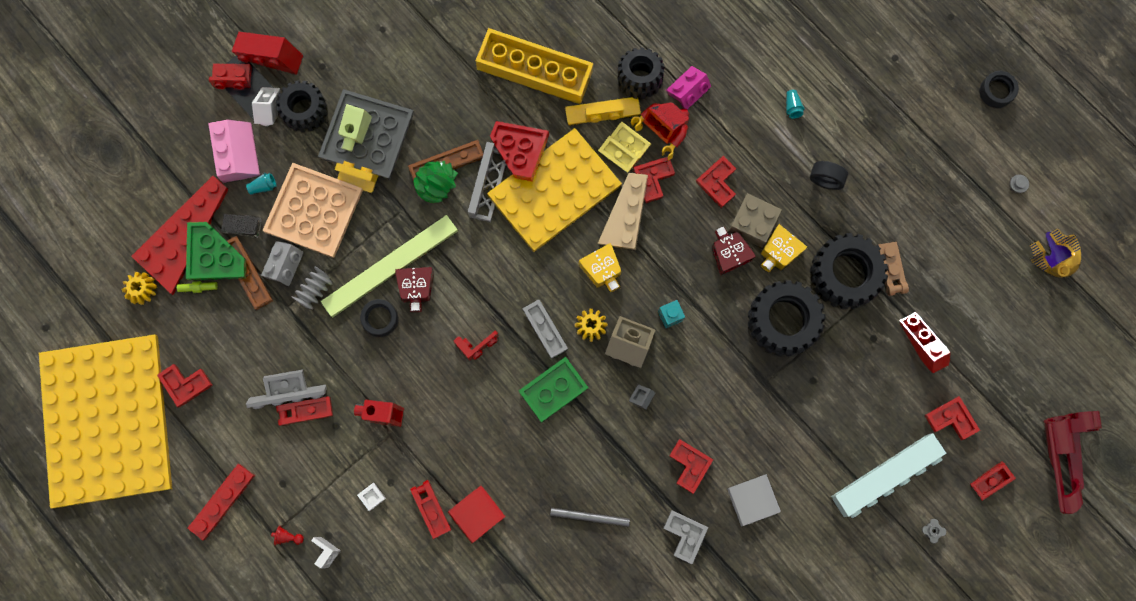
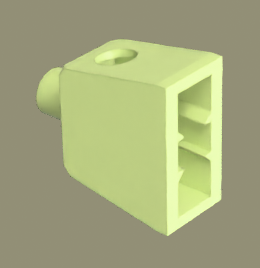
M346 104L338 132L344 138L341 146L342 149L352 152L355 142L363 143L372 116L364 109Z

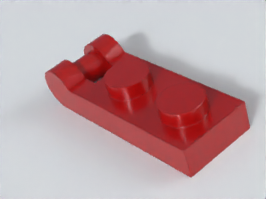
M330 396L276 406L280 417L278 420L279 426L333 416ZM291 410L292 417H287V411Z
M429 480L424 481L423 485L419 487L414 486L410 488L432 538L435 539L451 531L452 529ZM427 492L429 497L422 500L420 494Z

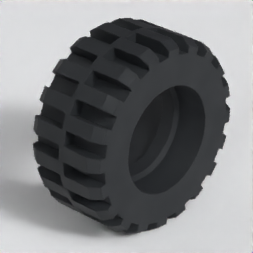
M846 233L844 236L837 235L832 240H828L819 249L812 260L813 265L810 267V273L813 276L810 279L812 284H816L815 292L817 294L820 292L823 295L821 299L824 302L829 300L831 306L836 307L839 305L840 309H848L849 307L856 309L872 301L884 289V283L888 279V275L885 273L889 270L888 264H884L886 256L885 254H880L879 250L881 248L878 244L876 246L871 244L873 240L870 238L864 240L862 239L863 235L856 234L853 237L852 233ZM849 256L861 264L865 273V279L861 286L857 288L847 287L836 279L833 273V262L837 257Z
M785 280L783 283L777 281L771 286H766L753 300L750 306L751 309L748 311V328L752 329L750 333L752 338L758 340L757 345L759 347L764 346L766 352H774L776 356L786 355L788 357L804 352L820 338V333L823 332L825 327L823 322L826 320V314H822L824 306L823 303H818L819 296L817 294L813 295L810 292L812 290L810 287L804 288L802 283L798 281L795 284L791 280ZM787 302L794 305L800 311L803 318V326L797 334L787 336L773 328L769 320V311L774 304Z

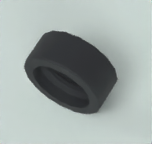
M995 71L989 74L981 83L979 89L980 97L989 107L1003 108L1009 105L1018 95L1019 86L1015 77L1010 73ZM995 80L1001 81L1007 86L1009 95L1005 99L996 98L990 92L989 84Z
M828 161L814 163L810 174V180L814 184L830 190L843 189L848 177V171L844 167Z
M372 300L361 311V324L372 336H388L394 332L398 325L397 311L386 300ZM378 307L387 309L391 316L390 323L383 329L371 327L368 321L370 312Z

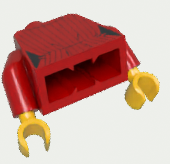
M671 102L665 104L654 103L641 113L642 116L633 117L631 125H635V131H640L643 127L642 122H644L665 143H671L670 146H665L662 149V156L665 152H670L668 155V160L673 158L674 148H678L686 137L689 112L685 108L680 110Z

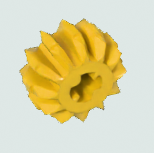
M135 272L134 277L128 275V282L123 281V284L126 285V287L121 289L122 292L126 293L124 297L133 304L138 302L140 305H144L145 300L151 301L150 295H156L152 290L156 289L157 285L153 284L154 279L148 277L147 273L140 274Z
M589 309L588 315L586 311H582L583 317L577 316L576 318L580 322L575 323V327L580 328L577 331V335L584 333L582 336L583 340L590 336V342H593V336L600 340V334L605 335L606 333L603 328L608 326L607 323L603 322L606 317H599V310L595 315L593 314V309ZM588 322H590L591 324L595 323L594 329H592L591 327H586L588 326Z

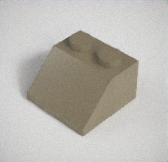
M619 316L605 354L641 368L655 329Z

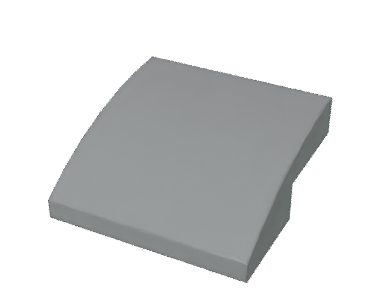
M767 474L727 488L741 526L781 512Z

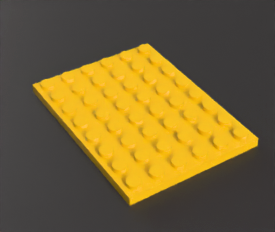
M149 335L39 353L50 508H60L172 489L163 385L157 376L161 372L158 336Z

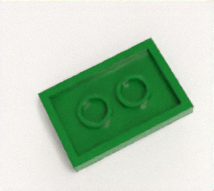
M564 357L521 388L519 393L542 423L585 392L588 386L569 360Z

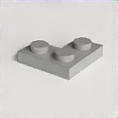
M671 510L663 529L681 537L673 556L693 564L708 527Z

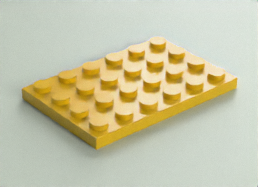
M574 128L543 151L533 182L516 179L511 175L489 191L487 196L532 251L535 252L621 187L622 183Z

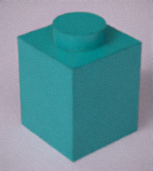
M678 300L661 306L658 310L665 329L685 319Z

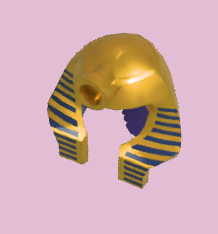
M1059 229L1047 232L1046 238L1052 250L1050 256H1045L1046 251L1039 241L1030 245L1033 252L1032 263L1053 276H1071L1081 265V249L1078 239L1074 234L1066 236Z

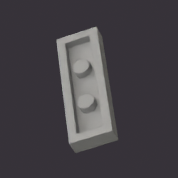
M540 300L523 308L526 317L551 359L568 350Z

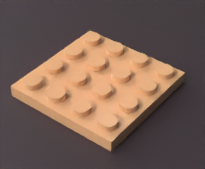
M292 163L262 231L335 258L363 189Z

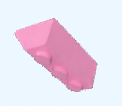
M234 120L208 123L217 177L223 183L260 176L252 124L250 122Z

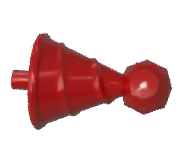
M280 525L276 533L272 532L271 534L272 537H275V546L289 541H294L295 544L300 545L304 541V537L301 534L294 536Z

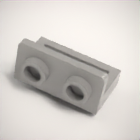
M276 241L261 276L289 286L302 258L303 251L291 244Z

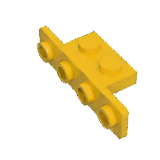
M631 97L567 106L565 108L568 125L616 120L641 114L638 97L637 99Z

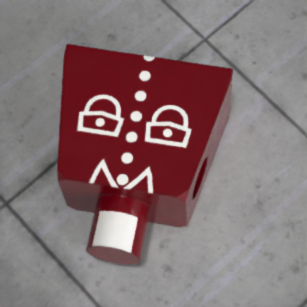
M725 227L715 231L718 241L713 243L712 250L720 275L754 260L756 257L754 252L738 232L729 235Z
M432 267L395 269L401 300L404 303L410 302V312H422L421 302L430 301L434 277Z

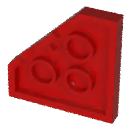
M496 121L490 135L494 146L514 178L533 182L549 137V131Z

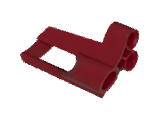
M1100 411L1069 413L1064 416H1055L1044 420L1048 455L1055 472L1058 500L1062 514H1073L1083 504L1082 490L1084 489L1080 432L1100 431V428H1102ZM1059 454H1067L1072 493L1067 495L1064 494Z

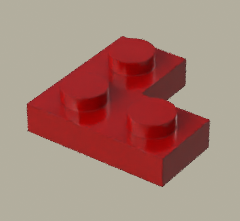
M722 156L696 180V183L723 208L736 195L724 182L736 171V168Z
M668 157L633 168L635 174L648 175L644 198L645 204L663 198L658 180L675 175L671 160H668Z
M175 364L157 374L170 397L179 408L213 386L202 369H199L186 379Z
M960 396L924 415L934 432L952 424L961 440L980 431Z
M679 439L669 457L685 466L676 484L694 494L713 459Z

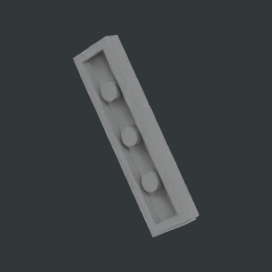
M490 142L486 143L468 209L470 218L487 222L492 220L495 204L492 202L490 206L489 202L491 200L490 198L486 200L483 192L489 187L493 189L494 184L497 186L502 182L506 168L504 160L497 165L494 163L493 155L494 153L499 154V152L495 148L494 143ZM496 169L499 177L491 182L488 174ZM485 204L489 208L488 216L478 214L479 208Z

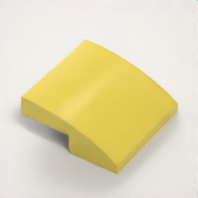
M621 121L598 151L629 173L651 146V143Z

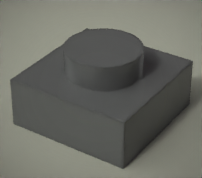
M638 384L629 402L646 410L655 392Z

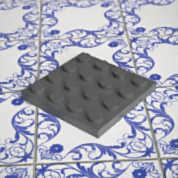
M343 89L318 157L321 160L334 164H343L344 161L355 164L354 168L360 170L361 167L373 170L372 174L390 180L414 111ZM346 104L364 109L372 116L363 143L355 142L352 152L341 148L344 138L338 134Z

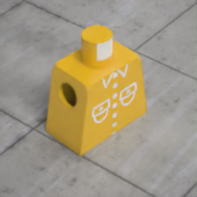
M779 224L761 252L766 258L761 267L767 272H770L774 266L782 270L802 254L807 246Z
M611 243L579 260V267L597 288L606 284L610 292L620 288L615 278L621 275V268Z

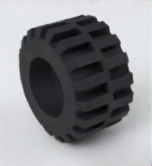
M640 47V50L633 48L632 52L628 50L626 55H622L621 61L618 63L617 80L622 92L626 91L627 96L633 95L635 99L637 97L645 99V96L650 98L653 96V93L657 94L662 87L665 66L663 59L658 57L657 52L652 53V50L649 48L648 50H644L643 47ZM643 70L649 73V75L641 77L634 75L632 72Z
M297 80L295 84L290 82L287 88L283 87L281 89L282 93H279L277 96L279 100H276L277 111L289 128L292 127L294 131L299 129L301 132H305L308 129L310 132L313 131V127L318 128L320 126L319 123L325 121L323 116H327V104L321 91L313 83L308 84L304 80L300 83ZM301 100L311 101V106L307 111L303 113L293 112L297 102Z

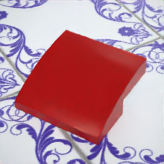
M479 486L448 511V514L471 543H474L506 517L482 486Z

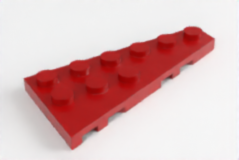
M212 176L131 256L172 295H174L177 290L175 289L185 274L187 222H207L211 224L215 211L219 209L228 191L215 176Z

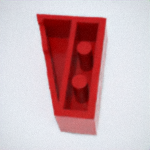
M238 32L232 48V52L242 62H251L297 75L303 58V54L285 37Z

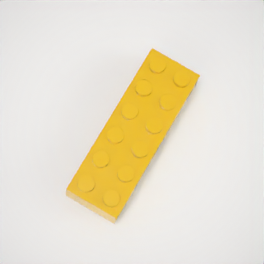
M490 28L487 30L476 58L477 70L580 105L593 73V63Z

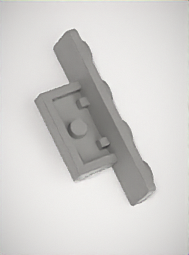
M303 370L264 376L263 382L267 395L250 397L246 406L247 408L259 409L267 404L275 406L290 400L292 402H299L308 397L317 399L326 393L327 387L326 385L307 388Z

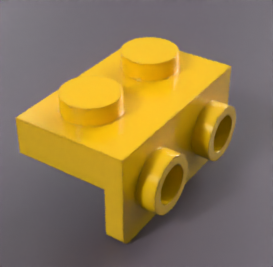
M344 161L343 164H336L335 170L340 171L338 180L373 193L378 175L372 174V169L361 167L360 170L354 168L355 164Z

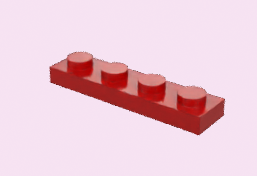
M237 464L187 529L201 540H206L255 475L241 464Z

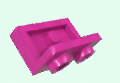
M691 66L666 91L669 96L678 100L683 108L688 109L711 88V84L707 74Z

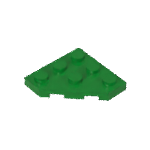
M187 222V280L246 278V259L207 222Z

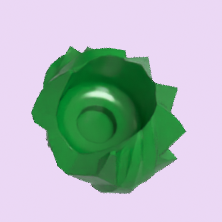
M438 161L428 162L416 172V177L414 178L415 190L427 202H442L444 198H449L448 193L450 189L456 187L454 180L458 173L453 170L452 163L446 164L445 161L441 163Z

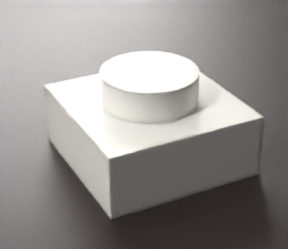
M372 483L357 495L368 511H371L386 499L375 483Z

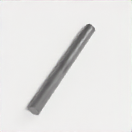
M551 508L550 516L629 527L630 522L628 518Z

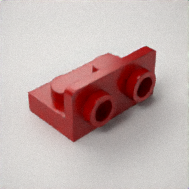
M213 64L212 77H209V82L216 89L233 87L242 90L250 88L252 67L250 64Z

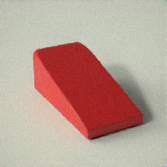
M1001 461L970 483V485L983 501L1016 478L1005 463Z

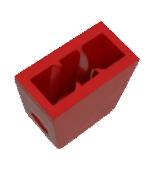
M365 400L364 405H355L354 415L361 416V419L364 421L401 427L404 408L395 403Z

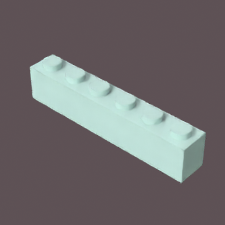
M933 433L928 434L835 493L831 498L844 517L851 516V518H854L862 512L861 508L866 505L869 508L876 504L878 497L882 495L886 497L893 493L895 486L900 485L901 487L910 482L909 477L912 475L918 476L926 471L925 467L929 464L934 466L943 460L941 457L946 452Z

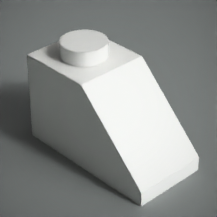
M262 87L252 102L254 124H261L263 126L274 124L278 117L276 100H279L277 96L281 92L280 88Z

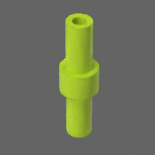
M195 281L192 284L177 285V291L202 293L203 290H217L218 286L217 282L202 283L201 281Z

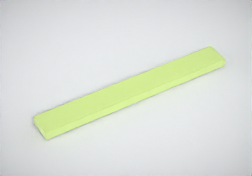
M447 215L330 294L321 303L333 318L396 274L395 269L406 268L458 232L457 228Z

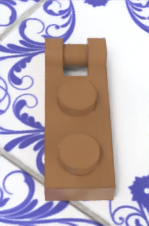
M897 242L879 244L878 246L881 248L879 252L881 255L885 254L886 260L884 264H888L889 268L885 273L888 275L887 282H885L888 296H893L899 292L901 294L908 293L909 287L905 280ZM892 281H898V285L894 286Z

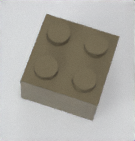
M747 193L728 232L732 234L738 232L744 240L762 248L767 242L782 209Z

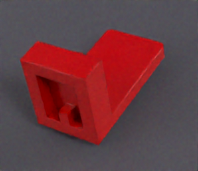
M495 330L473 350L470 349L473 346L466 338L462 340L458 336L454 343L469 361L472 359L476 360L483 354V349L487 346L489 348L498 341L499 335Z

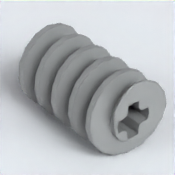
M316 266L314 269L317 273H309L312 279L305 278L307 285H300L303 291H295L298 298L291 296L302 306L312 310L311 302L318 303L316 296L323 297L320 290L327 291L328 289L325 284L332 285L330 277Z

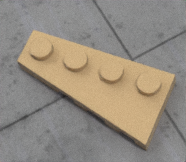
M628 173L598 245L606 246L611 243L612 247L636 250L648 175Z

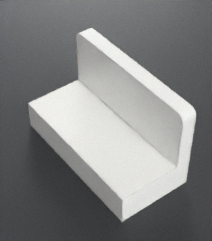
M313 537L311 541L324 550L314 564L320 569L329 568L340 550L322 537Z

